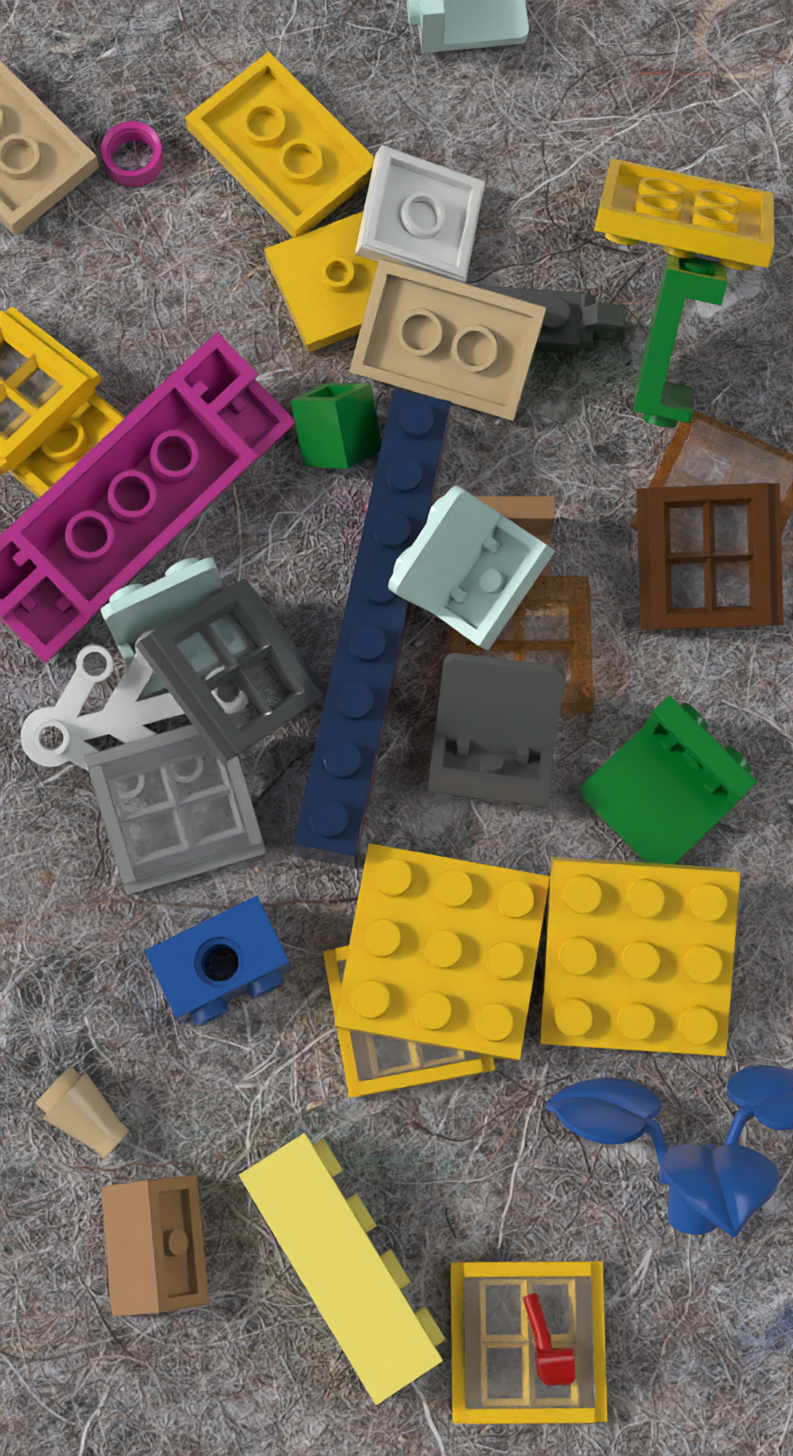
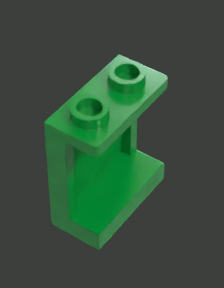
M668 253L666 255L634 391L633 411L643 413L642 419L650 424L674 428L677 427L678 421L692 422L694 414L693 388L668 382L665 379L685 298L722 306L728 280L725 265L720 262L699 257L681 258Z

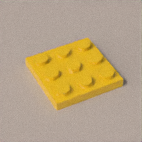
M611 158L594 231L605 233V237L608 240L621 245H637L639 240L662 245L663 251L681 258H693L696 256V253L718 257L721 264L736 270H752L754 265L768 268L774 249V193Z
M368 843L334 1028L519 1062L550 876Z
M552 856L539 1026L540 1044L726 1056L741 872L737 868Z

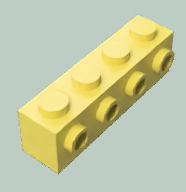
M303 1133L239 1174V1177L375 1405H378L441 1363L443 1359L436 1346L445 1341L446 1338L426 1306L414 1312L401 1289L411 1283L410 1279L391 1249L380 1255L367 1233L377 1227L357 1193L346 1200L333 1177L341 1173L343 1169L324 1138L312 1144L307 1134Z

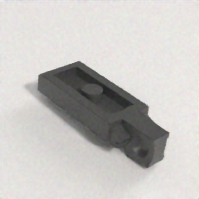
M474 285L548 307L535 351L577 354L578 348H591L593 340H621L624 329L625 306L595 303L594 295H582V292Z

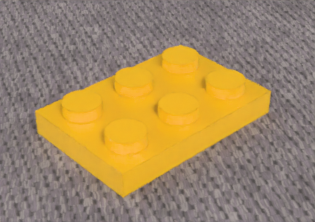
M269 51L185 117L187 130L293 238L309 232L370 182L375 159L373 155Z

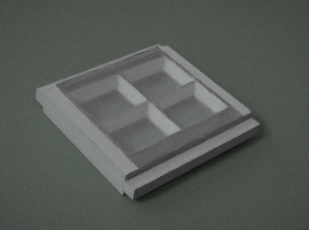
M193 724L84 756L127 895L267 853L239 757L237 756L222 765Z

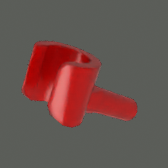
M538 1293L522 1297L535 1338L536 1372L538 1378L548 1386L572 1384L575 1381L573 1348H552L551 1334Z

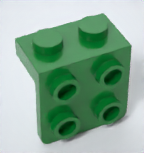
M670 695L651 712L645 725L590 776L580 789L581 799L645 863H677L757 783L750 775L752 768L744 756L729 745L723 748L706 732L708 724L703 716L688 703L683 702L679 705Z

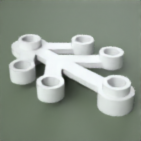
M149 629L141 633L135 645L156 629ZM92 644L84 647L78 653L76 659L77 669L56 705L41 707L33 711L26 718L21 729V744L26 755L39 765L55 767L71 761L88 771L84 756L100 750L84 740L110 734L124 743L132 742L158 734L143 725L185 713L170 692L136 701L154 670L135 646L136 654L103 710L78 716L94 683L105 680L113 669V659L110 652L101 645ZM91 652H99L106 658V667L99 674H90L83 667L84 657ZM220 665L211 669L205 675L203 682L225 669V667ZM239 686L237 696L231 701H222L217 697L216 689L211 691L227 714L240 711L249 701ZM54 726L61 730L63 741L60 745L49 748L41 743L39 734L45 727ZM202 757L195 758V767L189 773H178L173 768V765H171L175 780L187 783L198 778L203 769ZM144 774L137 775L138 780L130 789H122L117 786L119 796L121 798H132L138 795L144 786Z

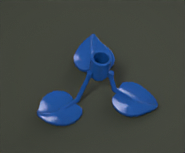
M758 1065L744 1068L730 1077L727 1083V1096L732 1102L741 1106V1108L735 1114L724 1145L717 1148L712 1143H707L704 1146L681 1144L667 1150L661 1126L658 1122L652 1120L661 1111L660 1099L642 1085L624 1079L595 1078L570 1085L549 1099L546 1104V1111L554 1113L560 1122L573 1133L600 1144L613 1145L632 1142L641 1137L643 1132H646L653 1141L660 1165L659 1181L669 1185L667 1209L669 1224L674 1229L691 1235L706 1234L718 1226L734 1238L742 1230L752 1214L772 1197L777 1189L779 1178L776 1166L767 1157L751 1148L737 1145L744 1125L753 1117H756L758 1121L771 1129L793 1130V1070L778 1066Z

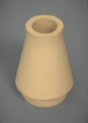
M71 1066L35 1102L46 1113L42 1118L43 1120L92 1148L102 1158H105L129 1132V1129L120 1122L87 1072L81 1076Z

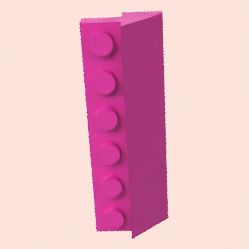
M218 332L209 338L0 535V622L3 625L5 624L45 665L101 612L100 610L103 606L110 603L109 598L115 592L128 586L295 425V420L256 381L258 373Z

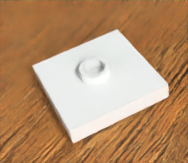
M382 145L375 154L355 254L379 262V259H385L465 283L485 181Z

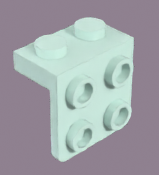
M407 0L409 25H418L421 53L515 45L524 43L528 38L529 24L525 0Z
M454 486L446 495L434 503L428 514L427 524L413 545L406 549L397 559L388 588L399 597L435 614L476 645L489 650L555 550L461 487Z
M198 558L184 559L171 566L165 572L166 577L144 587L138 583L118 590L109 598L110 603L101 608L100 611L127 667L136 654L135 643L141 633L149 629L160 628L224 590L219 570L213 558H205L200 561ZM231 612L210 624L235 660H239L252 652L240 624ZM199 632L177 644V647L199 677L205 676L211 669L222 665ZM155 672L152 673L141 692L143 699L169 693Z

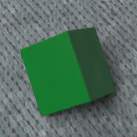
M326 382L291 399L302 461L305 466L349 469L380 452L382 443L371 383Z

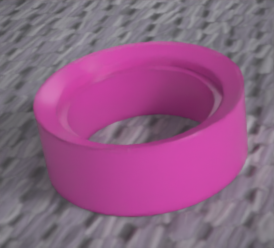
M137 121L119 123L112 127L102 140L101 156L104 167L109 177L116 183L126 187H140L152 182L160 174L164 165L162 144L156 131L147 124ZM141 141L152 148L153 157L144 168L127 171L115 165L113 162L114 152L125 142Z

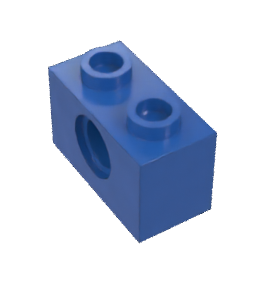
M257 895L144 950L175 1018L182 1024L192 1019L195 1027L209 1023L229 1011L226 1002L247 991L251 998L255 999L279 988L285 983L282 974L292 970L291 964ZM220 950H228L238 956L239 965L236 973L230 979L214 981L207 977L206 963L212 954Z

